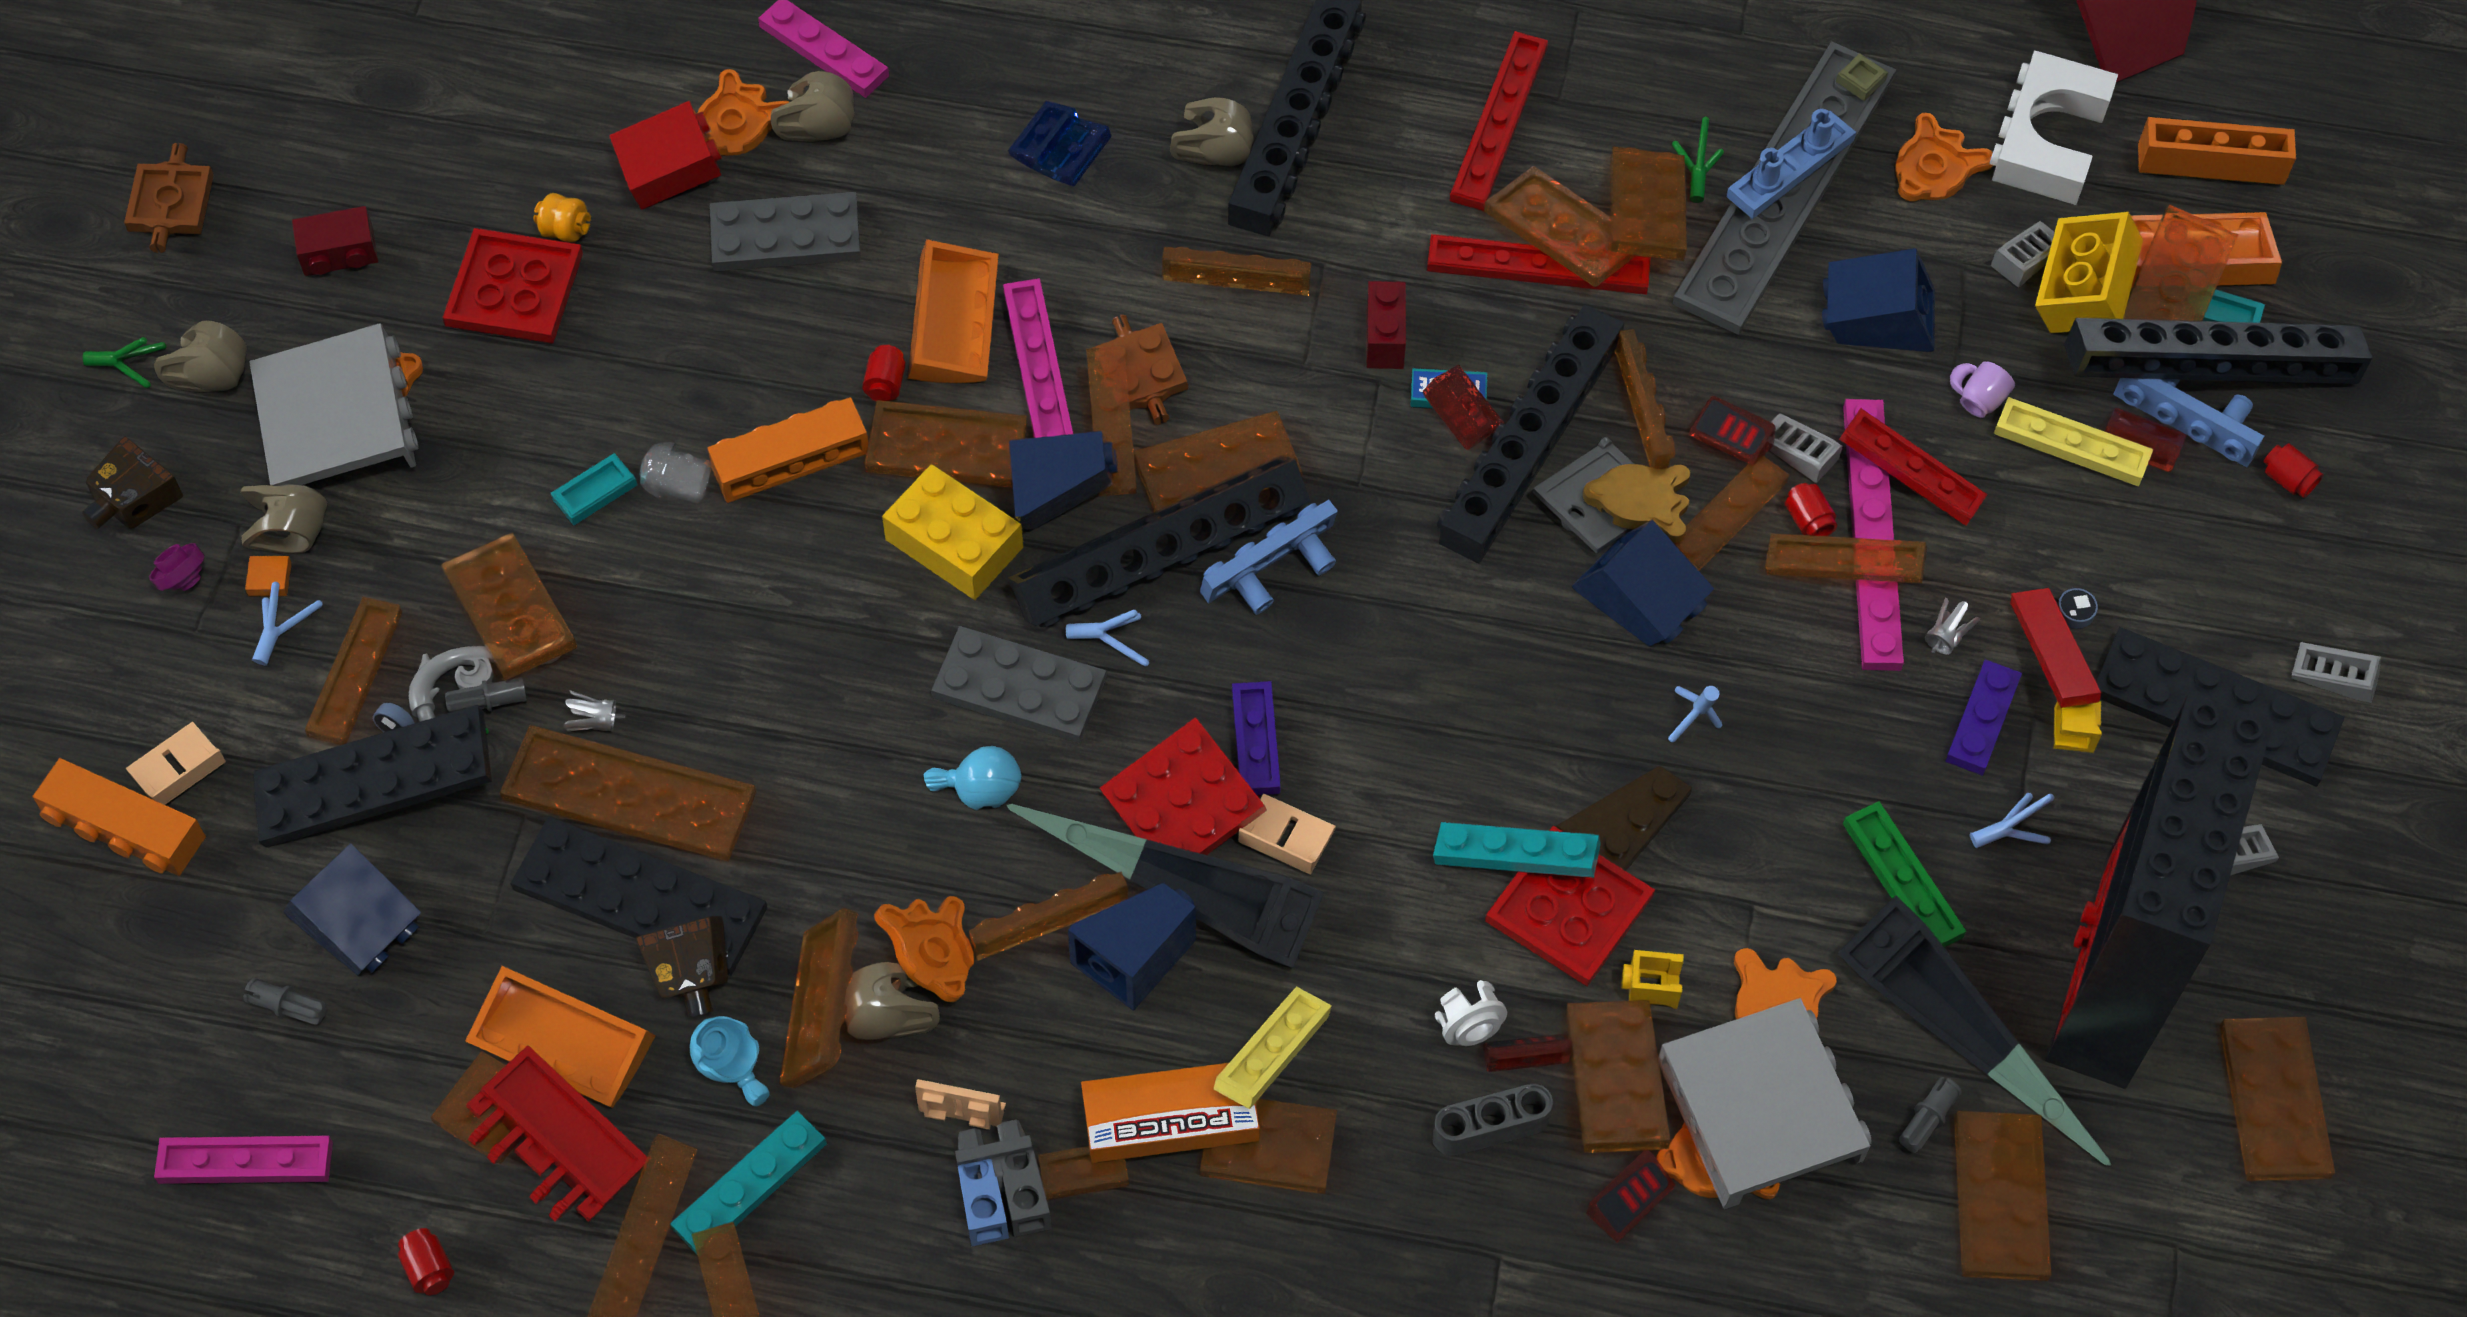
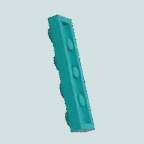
M1441 822L1433 857L1437 865L1594 878L1601 842L1599 835Z
M796 1111L670 1223L672 1230L701 1258L827 1145L825 1137Z

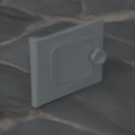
M1607 436L1601 439L1597 447L1541 482L1532 490L1561 519L1563 528L1573 531L1595 553H1598L1632 530L1613 524V516L1605 510L1601 513L1596 507L1588 505L1583 499L1584 486L1588 482L1600 478L1610 469L1619 465L1634 464ZM1572 508L1580 510L1583 513L1584 518L1580 516L1577 512L1571 511Z

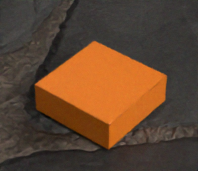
M250 556L245 587L247 595L270 596L272 583L278 582L280 584L278 596H287L292 563L289 556Z

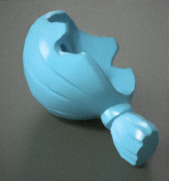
M986 746L974 750L961 762L956 770L950 769L947 771L941 768H931L924 773V781L930 791L955 787L961 801L974 810H979L984 806L1000 807L1018 790L1022 779L1020 767L1015 758L1006 750L996 746Z
M725 1016L708 1018L702 1021L694 1030L690 1041V1056L697 1070L713 1081L737 1083L738 1087L742 1088L747 1102L752 1106L757 1107L766 1101L770 1092L763 1083L755 1079V1075L752 1072L757 1062L759 1044L750 1035L748 1026L739 1020Z

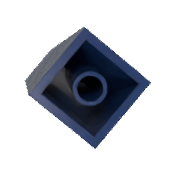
M1916 248L1829 262L1828 278L1823 279L1824 294L1828 303L1827 308L1822 310V319L1825 330L1831 331L1837 344L1921 352L1934 351L1935 288Z
M1102 431L1009 441L1015 517L1021 523L1024 531H1033L1113 485L1112 473H1118L1117 452L1113 448V443L1106 441Z
M1653 519L1621 536L1572 585V588L1649 647L1662 640L1668 644L1676 638L1684 629L1680 625L1687 616L1692 619L1708 605L1705 598L1714 590V587Z
M350 843L289 901L283 913L358 976L365 968L371 973L375 971L390 956L384 950L395 939L402 944L419 928L414 920L421 914V911Z
M1162 883L1073 923L1068 929L1070 963L1134 1011L1196 941V906L1194 901L1184 891L1180 889L1173 890L1165 883Z

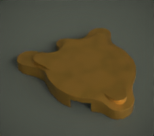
M1639 464L1619 465L1610 469L1600 478L1588 482L1584 486L1583 499L1588 505L1596 507L1601 513L1605 510L1613 516L1612 523L1619 527L1634 530L1653 519L1673 543L1683 540L1686 533V526L1680 519V516L1688 510L1689 499L1675 492L1689 483L1690 470L1684 465H1674L1666 469H1655Z

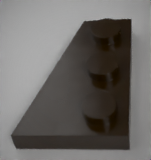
M1658 766L1561 822L1556 827L1563 832L1599 835L1601 842L1599 854L1626 871L1691 795L1692 787L1663 767Z

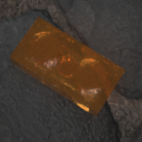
M1089 1146L1038 1155L1046 1200L1129 1186L1125 1159L1091 1163Z

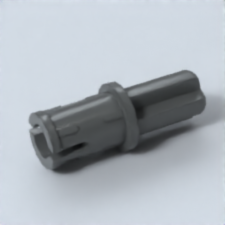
M522 676L516 679L489 684L484 680L482 681L483 685L445 693V701L449 713L478 705L481 709L487 708L488 712L492 711L491 707L522 701L527 702Z
M252 978L245 987L246 991L253 992V995L247 993L243 995L245 1003L272 1010L277 1017L284 1018L290 1016L317 1025L326 1016L327 1009L325 1008L324 1001L297 993L292 986L287 985L282 988L261 981L258 978Z
M1940 1077L1924 1101L1916 1104L1914 1108L1915 1116L1899 1137L1900 1144L1906 1147L1908 1151L1912 1153L1918 1152L1935 1128L1943 1127L1946 1122V1113L1962 1093L1958 1084L1949 1078L1945 1080L1944 1077Z

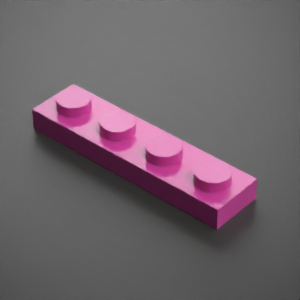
M788 0L776 1L758 18L760 28L824 71L841 77L850 85L851 89L865 98L889 77V70L886 65Z
M330 1136L159 1138L154 1178L158 1184L328 1182L333 1141Z

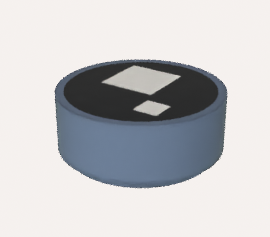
M2080 588L2065 591L2057 604L2068 627L2076 629L2090 625L2098 610L2095 597L2090 592Z
M393 703L381 704L373 715L375 725L382 732L414 724L411 715Z

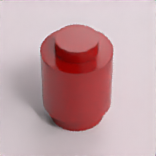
M880 345L870 354L862 388L865 394L872 400L887 402L899 396L906 366L904 354L900 349L892 345Z
M2290 443L2286 444L2283 448L2280 445H2276L2264 459V463L2268 465L2264 473L2292 495L2298 493L2301 497L2306 498L2324 476L2318 470L2319 465Z
M1801 483L1789 491V497L1785 501V506L1804 536H1808L1811 541H1820L1830 536L1837 529L1836 514L1817 484L1808 485V483Z
M420 1228L403 1236L398 1242L400 1249L398 1257L413 1290L416 1293H425L429 1296L445 1290L450 1284L449 1281L454 1276V1270L438 1236L431 1234L428 1228Z

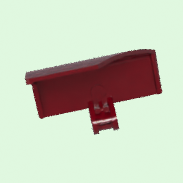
M2076 0L2085 22L2100 68L2118 74L2116 80L2118 82L2184 54L2197 0Z

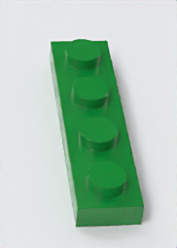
M1880 801L1845 817L1843 826L1890 897L1893 899L1897 895L1930 927L1944 947L1963 939L1966 934L1965 928Z

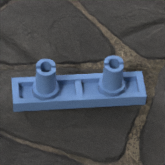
M1826 109L1814 111L1809 127L1779 150L1775 148L1764 149L1760 154L1759 165L1728 188L1726 197L1750 218H1755L1851 144L1855 139L1856 131L1831 111Z
M2119 379L2113 395L2122 399L2125 403L2137 407L2157 418L2160 422L2172 426L2190 436L2193 440L2205 444L2223 454L2226 458L2236 461L2245 467H2248L2255 457L2264 435L2243 425V422L2253 408V403L2246 396L2234 395L2221 413L2175 388L2180 381L2178 379Z
M1329 499L1319 506L1316 503L1310 504L1297 515L1298 519L1288 525L1284 522L1276 525L1267 533L1266 539L1256 545L1254 542H1249L1236 552L1235 558L1224 564L1222 561H1219L1209 567L1203 574L1200 593L1209 604L1231 589H1237L1255 615L1262 613L1273 604L1274 599L1255 574L1294 550H1299L1318 576L1324 574L1335 565V558L1319 539L1318 535L1333 526L1338 512Z

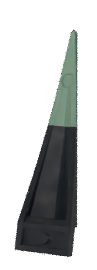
M1015 804L1007 805L1010 811L1147 890L1165 883L1173 890L1180 889L1184 891L1194 901L1196 918L1251 951L1294 968L1324 895L1323 891L1283 875Z
M1897 895L1838 952L1869 985L1972 1062L2101 1163L2111 1166L2109 1158L1930 927Z

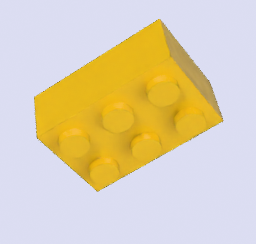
M2129 212L2058 218L2035 304L2050 333L2069 332L2075 318H2124L2143 243V238Z
M932 464L882 516L886 541L973 600L980 596L1023 549L1021 523Z

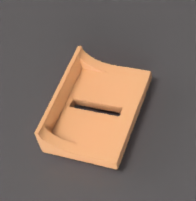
M192 721L126 767V770L149 798L166 805L226 761L220 750L213 746ZM171 753L184 768L185 772L179 775L166 760L165 756Z
M1263 793L1260 800L1265 805L1267 811L1247 826L1239 829L1238 842L1311 875L1336 826ZM1290 821H1296L1297 823L1284 847L1277 845Z
M917 1079L915 1088L918 1109L920 1112H924V1117L945 1121L946 1117L970 1121L969 1126L989 1130L991 1125L998 1126L1001 1124L1006 1103L1000 1102V1095Z

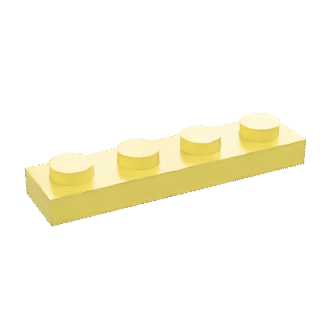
M2010 397L2006 401L1994 432L1995 435L2138 487L2153 452L2152 448Z
M1296 986L1217 1076L1214 1090L1250 1109L1327 1020L1332 1005Z

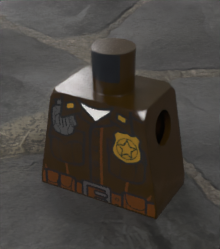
M124 436L87 477L86 484L95 501L82 511V514L96 529L103 526L113 516L127 528L131 529L180 500L183 494L174 475Z
M722 916L706 917L636 937L650 974L663 999L683 995L689 1018L713 1012L708 988L725 984L728 981Z

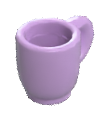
M1989 361L1982 362L1978 368L1970 363L1957 365L1950 375L1952 388L1962 395L1960 399L1962 406L1969 413L1979 418H1984L1986 414H1990L1997 409L2015 388V382L2009 373L2002 367ZM1972 374L1970 379L1967 381L1965 387L1963 388L1962 382L1967 375Z

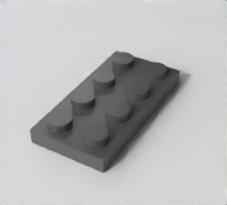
M856 192L710 203L711 250L714 271L861 260Z
M959 626L932 687L931 694L932 698L1080 743L1107 679V672L1104 669Z

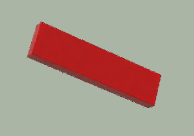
M1860 408L1839 438V440L1965 526L1988 495L1862 408Z
M2044 588L2012 593L2010 604L2060 707L2065 708L2100 702L2101 691L2050 589Z

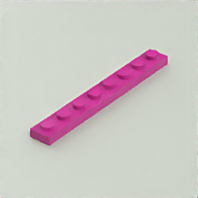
M1845 399L1843 406L1845 430L1860 408L1885 424L1883 400ZM1846 444L1862 670L1901 671L1904 659L1889 473Z

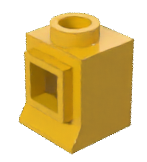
M2058 701L2056 702L2054 707V749L2094 753L2102 736V731L2100 730L2101 701L2061 708Z
M1634 950L1631 964H1624L1622 970L1621 988L1629 989V1002L1666 1005L1677 1009L1682 994L1679 976L1684 954ZM1640 977L1660 979V984L1640 983Z

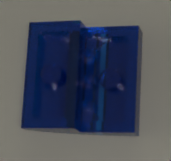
M1045 101L1009 148L1008 152L1010 156L1027 167L1051 179L1075 186L1112 135L1108 126L1080 119L1075 108Z

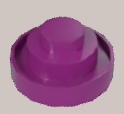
M189 543L182 547L179 544H175L167 548L155 559L154 565L156 567L149 576L150 581L158 590L163 591L169 588L170 590H176L180 588L182 591H186L200 580L201 576L198 573L202 569L201 563L205 555L196 543Z

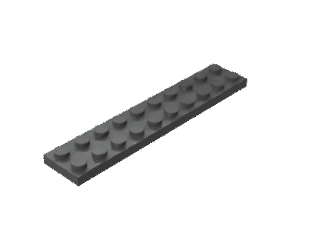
M1831 41L1766 148L1779 150L1811 125L1812 114L1818 109H1826L1833 112L1856 131L1854 141L1755 218H1750L1732 202L1675 293L1673 305L1738 335L1741 333L1892 83L1896 69L1866 57L1887 71L1888 75L1886 81L1863 101L1836 82L1838 73L1859 53ZM1759 158L1758 161L1756 162V164H1755V166L1753 167V169H1754L1756 166L1759 165V163H1760V158Z

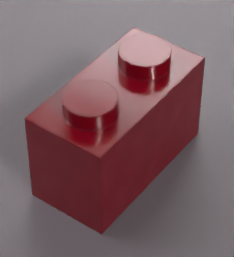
M366 206L292 219L296 253L305 276L322 275L330 271L360 268L368 264L378 263L374 229Z
M1368 281L1367 368L1404 369L1406 350V282Z

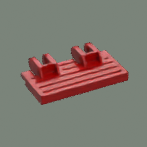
M529 1045L481 1088L480 1092L466 1104V1107L478 1119L492 1106L496 1109L469 1136L468 1140L474 1146L482 1143L501 1122L511 1131L490 1150L487 1158L493 1164H496L525 1136L526 1139L514 1152L529 1167L541 1176L553 1164L557 1166L529 1196L534 1203L538 1204L562 1180L567 1183L572 1190L553 1206L549 1217L555 1222L563 1217L585 1194L588 1197L576 1208V1211L590 1222L650 1161L637 1146Z

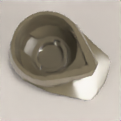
M825 71L811 72L793 83L789 88L788 99L793 101L771 111L770 121L772 129L781 139L805 142L835 139L849 133L855 114L853 91L844 79L833 73ZM809 85V89H808L807 92L805 93V90H804V89H805L806 86Z
M1216 97L1186 104L1184 118L1192 120L1199 127L1173 134L1170 152L1175 159L1203 165L1239 166L1247 161L1254 138L1251 116L1244 106L1230 99ZM1206 111H1212L1214 117L1210 121L1202 114Z
M201 321L186 330L181 336L180 344L183 348L171 354L158 357L154 363L157 377L165 385L173 389L194 392L226 391L238 385V381L245 369L247 346L244 340L226 325L214 321Z
M298 484L242 487L240 493L245 500L265 513L263 517L258 519L242 535L243 547L283 554L302 553L312 547L324 523V515L327 509L325 497L310 487ZM267 531L291 532L284 539L271 538L263 534Z
M881 962L865 966L854 972L846 980L843 988V1016L847 1024V1032L856 1039L879 1040L929 1032L939 1023L938 1005L933 1002L916 1000L901 993L908 987L914 988L918 984L910 979L900 964ZM892 978H899L895 982L891 983Z

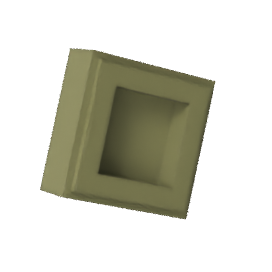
M1859 53L1838 73L1836 82L1865 101L1886 81L1888 72Z

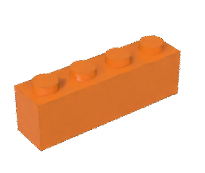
M2148 117L2138 143L2139 172L2285 185L2296 160L2295 129Z
M851 397L841 401H831L821 408L806 413L794 414L784 421L769 426L757 427L752 432L735 438L722 439L715 445L707 447L712 470L726 503L870 453L867 431Z
M61 758L58 759L32 796L41 810L40 816L48 823L56 827H61L62 824L72 827L74 832L83 839L93 843L97 839L105 842L118 855L129 858L130 855L142 859V862L148 868L161 874L166 870L180 876L206 838L197 819Z

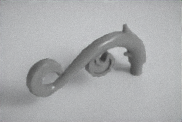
M537 620L529 624L520 637V646L523 650L529 651L530 644L538 638H546L550 642V647L537 655L486 646H466L451 649L436 655L431 660L428 654H423L421 665L409 687L408 699L412 715L418 717L420 722L435 718L433 698L439 692V688L433 689L436 681L448 670L458 666L455 671V681L459 689L483 685L482 681L484 680L489 684L492 683L494 676L491 663L534 666L550 664L558 660L567 646L565 632L561 626L549 620ZM460 665H472L475 667L473 670L467 671Z

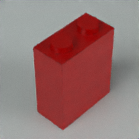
M690 101L609 135L629 190L641 210L721 176L716 161L721 160L722 156L714 139L708 141L706 136L707 133L711 132L709 123L703 111L696 114Z

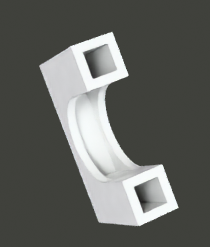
M2034 50L2030 64H2022L2016 82L2023 85L2021 91L2014 89L2007 109L2014 112L2013 117L2005 116L1998 136L2005 139L2004 144L1996 143L1989 163L1996 166L1992 181L2077 205L2093 156L2057 146L2044 140L2034 130L2030 120L2039 114L2054 111L2102 123L2118 74Z

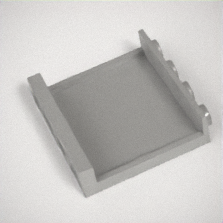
M381 323L249 361L270 486L303 485L400 456L405 457L410 467L416 466L413 451L418 450L419 446L415 432L412 427L409 428L407 421L412 419L413 415L407 397L402 395V389L406 388L407 384L402 368L396 364V358L401 357L400 348L395 336H388Z
M1801 998L1662 1044L1657 1061L1724 1209L1739 1205L1744 1194L1845 1159L1855 1157L1857 1163L1863 1162L1870 1148L1871 1135L1863 1120L1858 1121L1852 1108L1854 1106L1852 1093L1846 1083L1841 1084L1835 1072V1057L1828 1046H1823L1818 1036L1819 1025L1811 1010H1806Z

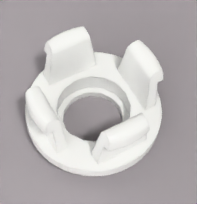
M1482 980L1477 983L1481 1000L1474 1005L1469 1003L1458 988L1452 989L1440 998L1446 1014L1437 1011L1435 1018L1442 1025V1034L1448 1044L1461 1046L1476 1045L1492 1037L1499 1030L1507 1017V1009L1502 1002L1497 1000L1493 993L1495 989L1491 983Z

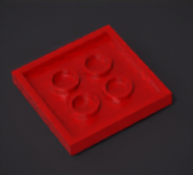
M474 228L443 315L445 326L554 343L583 255L581 245Z
M1196 717L1100 787L1103 795L1134 836L1208 855L1239 832L1240 828L1247 826L1267 811L1260 798Z
M1552 826L1549 830L1563 832L1555 826ZM1599 854L1594 878L1518 871L1486 914L1485 922L1588 987L1654 897L1655 889Z

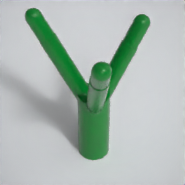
M1706 116L1702 118L1696 165L1678 141L1672 142L1673 148L1691 172L1690 201L1694 203L1704 201L1706 174L1724 154V150L1720 148L1704 164L1709 118Z
M142 337L117 351H85L83 353V364L85 366H115L143 387L149 388L151 383L124 364V359L163 350L166 348V343L160 342L143 346L147 343V339Z

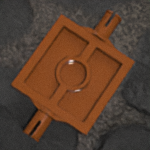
M177 143L172 145L168 162L137 164L124 224L128 232L153 233L149 248L158 253V250L160 253L166 251V243L170 234H201L214 174L210 166H196L185 163L188 147L182 143H179V147Z
M1120 315L1121 323L1118 316L1113 318L1112 324L1119 337L1092 347L1095 360L1118 414L1135 408L1148 407L1155 424H1161L1160 415L1163 423L1169 420V415L1166 412L1163 401L1173 394L1189 389L1186 377L1162 323L1139 331H1132L1126 315Z

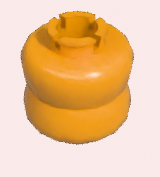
M550 193L543 201H539L535 207L534 212L538 213V215H534L533 219L535 224H537L540 234L544 237L558 238L567 243H574L582 235H586L590 228V224L586 223V221H591V215L587 212V207L581 199L566 198L561 194Z

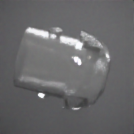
M660 442L654 444L643 458L640 467V484L646 491L658 499H661L663 494H667L699 504L709 481L712 462L677 451L678 444Z

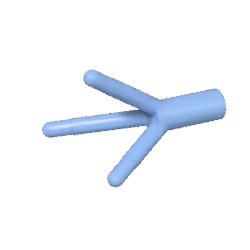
M273 582L270 599L267 597L262 599L264 629L252 661L266 666L278 636L321 608L323 604L320 600H317L278 627H275L280 584Z
M1136 610L1123 613L1103 623H1075L1066 625L1067 639L1099 638L1145 667L1149 665L1148 659L1106 633L1108 630L1140 620L1141 614Z
M1680 686L1675 688L1677 694L1692 701L1694 704L1692 711L1668 737L1670 742H1675L1699 714L1706 713L1716 728L1722 727V722L1711 707L1719 697V691L1716 687H1706L1700 696Z
M2026 793L2002 821L1970 833L1975 848H1979L2006 836L2049 844L2051 839L2048 836L2012 829V827L2052 802L2054 795L2048 794L2025 808L2033 798L2031 793Z

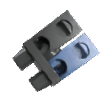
M1017 1119L1002 1122L997 1126L1000 1141L984 1145L980 1129L974 1128L959 1132V1150L955 1151L971 1247L1009 1238L1001 1193L1004 1192L1014 1237L1052 1229L1050 1211L1033 1151L1030 1135L1025 1136Z

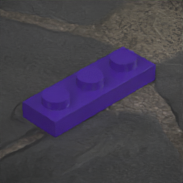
M1986 659L1984 660L1945 762L1983 776L2021 678V672Z
M1271 681L1232 683L1238 772L1256 795H1263V793L1266 795L1280 794L1281 785Z

